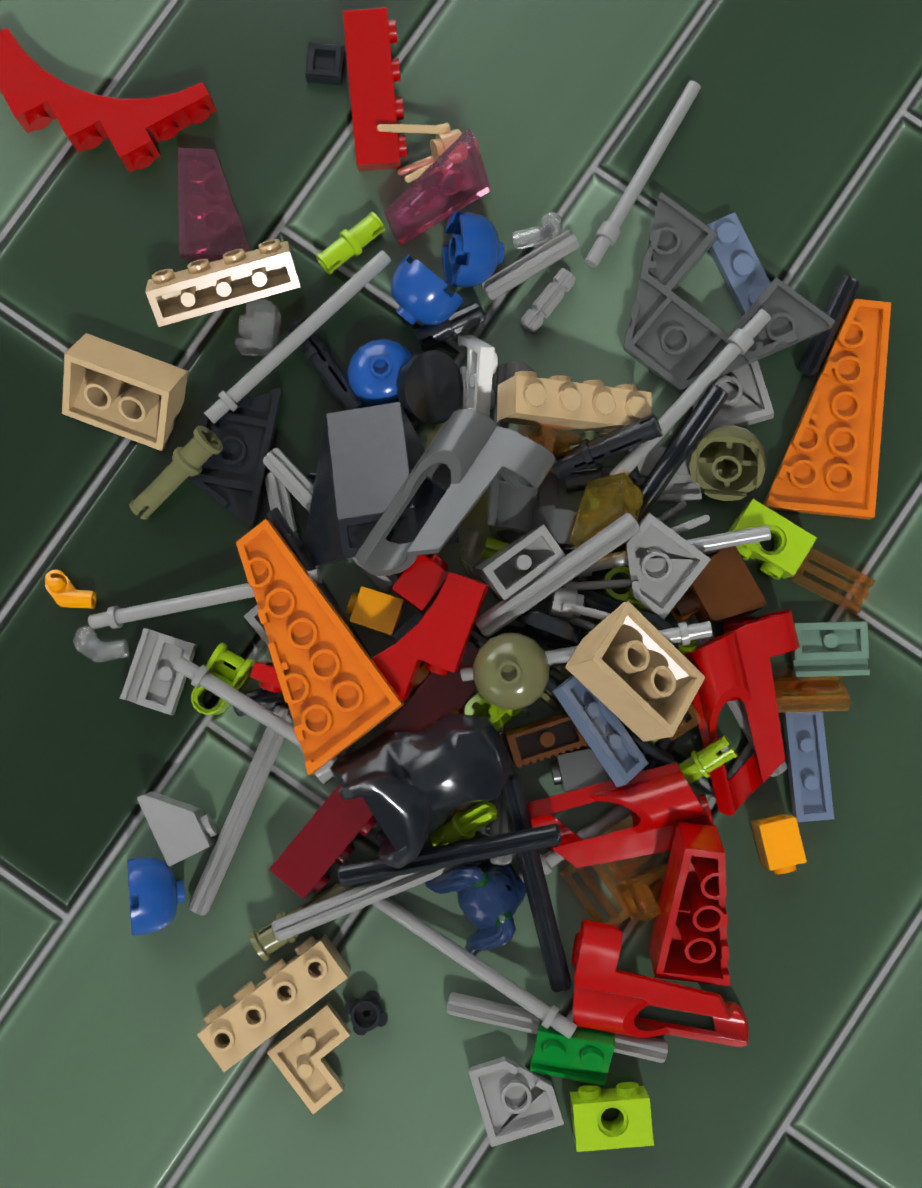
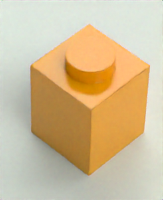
M361 586L359 594L352 593L346 613L351 614V623L393 637L406 602L403 599Z
M781 814L750 822L761 866L769 871L773 870L774 874H786L796 871V865L807 862L796 817L789 814Z

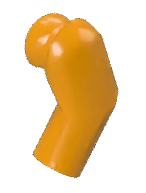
M51 570L46 574L45 587L60 607L95 608L97 600L95 591L77 590L61 570Z

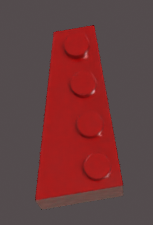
M387 7L343 11L357 168L359 172L401 168L400 158L407 157L405 134L398 135V133L379 132L377 130V125L398 124L397 120H404L402 96L395 97L394 82H401L399 58L392 59L391 44L398 43L396 19H388Z
M677 822L648 946L655 978L730 986L728 970L729 946L727 942L728 914L726 911L725 851L716 826Z

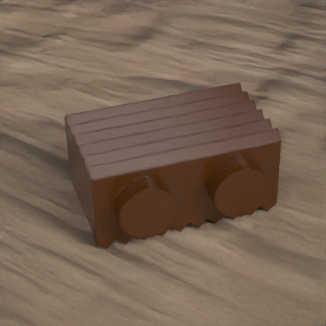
M567 712L504 731L513 762L519 768L523 764L528 766L530 761L536 763L537 759L543 761L545 757L550 759L552 754L558 756L559 752L565 754L566 750L572 752L574 747L580 749L581 745L585 747L588 745Z

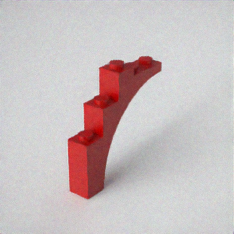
M8 28L0 31V91L14 117L27 133L46 128L51 121L58 119L67 138L78 153L96 148L104 139L109 137L129 173L135 169L140 170L150 166L154 159L161 156L155 143L161 140L172 139L183 128L191 124L202 123L208 119L210 114L216 112L210 94L203 82L177 93L153 98L118 99L91 94L64 83L42 69L21 48Z
M449 572L437 599L420 622L396 644L371 658L403 702L409 698L422 661L427 663L425 669L443 676H447L448 671L454 673L459 670L476 624L475 621L478 618L487 594L488 584L456 572ZM266 660L256 662L250 677L261 681L259 685L261 688L274 693H281L282 690L273 662Z

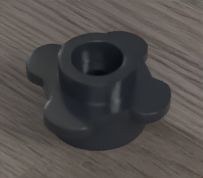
M374 990L367 991L364 997L357 1000L351 998L345 1004V1012L350 1015L353 1031L357 1035H365L377 1026L383 1027L388 1021V1014L382 1010L379 1003L380 995ZM365 1009L370 1011L369 1016L363 1014Z

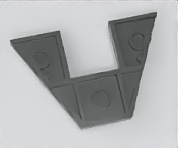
M661 192L658 197L638 290L631 312V320L624 342V351L679 394H682L728 345L727 339L737 328L742 329L760 309L765 310L771 316V320L753 338L754 344L744 355L739 354L719 377L833 327L834 319L777 277L729 333L725 332L676 295L674 290L717 241L718 233Z

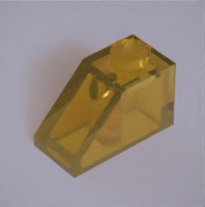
M625 472L587 482L570 537V542L576 548L626 513L632 515L636 521L638 520L644 494Z

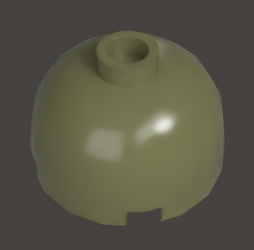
M735 425L717 426L707 431L694 446L689 464L691 479L695 485L697 482L700 487L705 489L704 494L710 498L722 501L741 500L747 497L748 492L754 490L755 487L757 489L762 483L766 469L764 446L758 437L746 428Z
M504 633L490 638L479 649L473 662V679L478 692L488 703L501 709L518 710L532 705L543 694L549 681L550 664L545 651L534 639L519 633Z

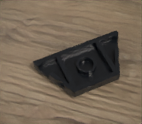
M279 388L270 389L269 393L258 396L243 397L237 403L238 408L233 412L229 410L215 424L204 414L211 406L204 407L199 426H204L211 430L223 444V450L219 454H213L202 465L203 470L199 475L188 477L196 486L249 527L253 528L256 526L265 484L264 479L268 469L263 464V459L272 450L284 393Z

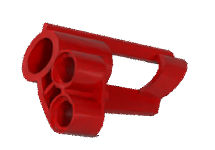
M780 610L759 617L746 616L722 623L724 634L683 654L705 676L702 685L693 699L704 748L719 740L716 725L719 713L725 703L742 700L745 704L756 752L730 780H728L725 764L710 772L718 810L720 813L730 817L785 761L770 657L800 648L792 610Z
M677 763L639 772L626 785L616 787L614 782L610 780L527 803L533 828L558 824L562 842L558 846L551 847V849L576 868L671 851L677 822L715 826L706 795H695ZM596 801L611 802L630 809L633 827L583 840L553 816L552 813Z
M586 919L582 920L580 931L576 933L571 957V966L575 967L573 1023L577 1027L637 1038L656 1037L667 1034L734 1047L748 1045L749 1026L744 1011L738 1004L724 1001L721 994L616 969L622 944V930L618 929V925ZM651 1005L712 1016L715 1031L639 1018V1012L644 1007Z

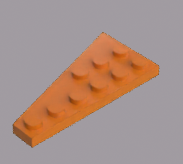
M854 299L851 302L763 503L769 509L868 520L875 518L891 302Z
M265 519L239 539L236 545L249 586L253 589L259 609L257 610L258 616L267 634L268 648L285 702L289 705L295 725L293 727L297 741H300L306 760L304 764L309 776L313 775L402 707L404 703L271 521Z

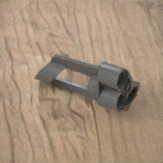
M520 360L507 362L497 367L494 422L499 427L509 429V423L497 422L498 384L515 376V372L518 371L535 372L534 369ZM533 426L532 440L548 449L554 456L559 454L558 429ZM552 468L536 491L520 488L519 491L513 490L510 485H505L495 480L489 486L487 525L490 526L489 532L491 536L497 540L511 543L544 524L564 553H570L598 533V519L586 515V511L560 509L559 479Z
M472 409L454 411L447 422L443 423L355 555L358 563L369 574L385 576L408 569L419 555L439 553L493 480L510 485L513 490L519 491L520 488L536 491L554 465V455L542 445L520 433L497 426L490 417ZM425 478L446 490L413 542L397 544L385 539Z

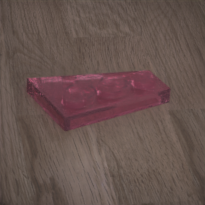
M467 129L384 212L392 234L400 246L449 217L454 211H459L491 191L475 135Z
M178 148L180 258L223 259V254L235 249H244L245 253L251 251L244 235L240 218L232 202L215 149Z

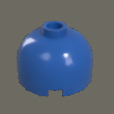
M454 211L450 215L445 228V233L451 234L449 246L443 245L442 248L444 279L446 282H451L449 286H478L491 277L497 264L502 263L504 243L499 241L498 232L492 222L484 216Z
M409 254L405 256L393 274L391 292L392 297L399 305L395 312L411 325L417 320L425 325H438L449 319L464 300L457 292L455 294L447 289V283L417 259L413 260Z
M388 339L372 340L360 346L351 357L347 378L353 392L365 403V407L399 402L397 390L399 372L403 365L408 364L409 360L413 358L411 357V352L400 343Z
M147 857L127 860L131 934L132 936L145 935L160 931L175 918L178 903H185L184 880H176L173 868L171 866L168 867L167 863L160 859Z

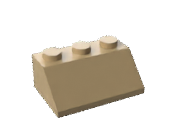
M86 333L64 353L62 414L163 451L166 448L184 403L188 371Z
M629 601L623 602L581 640L565 666L572 675L643 742L673 737L705 679V676Z

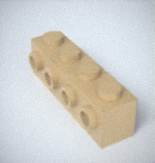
M271 239L258 245L259 249L245 253L244 249H235L223 254V259L209 263L208 259H200L187 265L188 269L173 272V269H164L152 274V279L148 280L145 292L158 327L299 288V275L288 241L280 243L279 239Z
M533 371L515 372V376L498 384L497 422L607 434L651 414L652 392L638 391L637 386L632 384L607 387L605 382L601 380H586L582 383L571 382L572 378L564 375L551 376L549 379L538 378L537 373Z
M325 933L316 940L313 935L306 938L294 948L297 955L286 963L282 958L277 960L263 972L266 976L264 980L256 986L250 981L233 995L236 1001L226 1009L220 1004L203 1017L202 1020L205 1022V1025L198 1032L197 1036L223 1072L239 1062L348 978L351 968Z

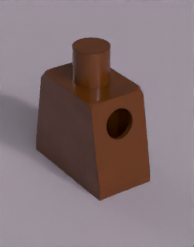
M736 546L723 548L710 558L709 563L677 602L671 613L678 622H682L695 615L698 623L710 621L711 626L752 614L768 604Z

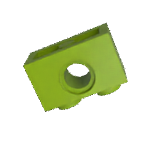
M755 499L750 500L744 504L728 532L768 525L771 537L774 540V549L772 552L766 551L761 547L760 542L736 546L742 559L748 560L750 557L762 565L760 570L763 573L777 580L781 577L786 579L794 576L817 537Z
M621 1082L616 1085V1088L601 1089L597 1085H584L579 1087L578 1091L569 1092L573 1139L577 1152L654 1146L650 1098L644 1086H639L635 1082ZM608 1108L620 1110L618 1117L611 1121L604 1120L601 1116Z

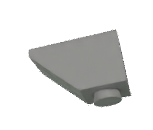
M542 524L501 548L475 567L483 581L489 585V589L495 598L506 600L566 555L545 525Z
M150 792L137 797L168 867L216 843L215 835L218 834L216 824L209 814H204L202 808L156 792Z

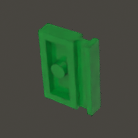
M539 1020L533 1055L531 1057L530 1072L605 1086L606 1074L609 1071L615 1048V1034L577 1027L571 1038L568 1039L551 1026L548 1029L541 1025L542 1020Z

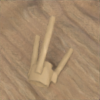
M448 122L439 125H377L379 132L436 134L435 139L430 140L431 156L410 163L397 170L400 176L412 172L404 178L407 183L421 178L449 163L460 161L466 156V145L459 129L450 130Z

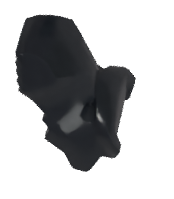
M448 713L432 726L413 734L409 730L401 732L385 731L361 749L338 758L330 769L341 786L338 792L343 800L348 801L362 796L381 826V829L375 835V841L380 847L378 856L383 863L400 869L415 860L429 834L445 823L454 808L467 803L496 800L509 778L512 760L501 736L488 717Z

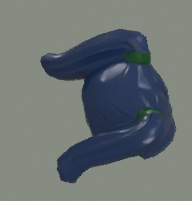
M487 861L478 866L464 865L425 882L427 888L438 894L457 892L460 908L468 920L478 928L467 939L465 945L467 951L474 956H477L482 951L505 945L512 939L516 931L513 915L525 898L526 888L522 879L516 877L510 863L507 865H495Z

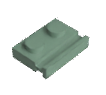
M867 621L795 623L800 648L791 651V661H793L792 677L870 675V670H868L869 641Z

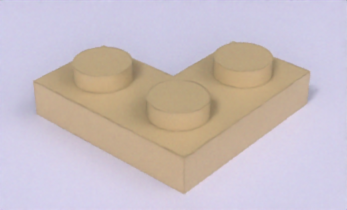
M329 1001L267 1051L269 1057L312 1114L316 1113L341 1093L345 1086L324 1059V1056L347 1039L352 1031Z

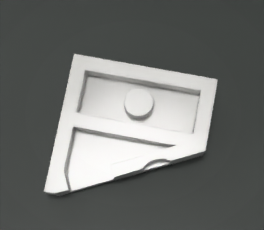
M458 335V347H467V366L460 368L463 382V409H472L489 417L490 410H493L495 405V393L492 389V377L498 367L495 347L473 335Z

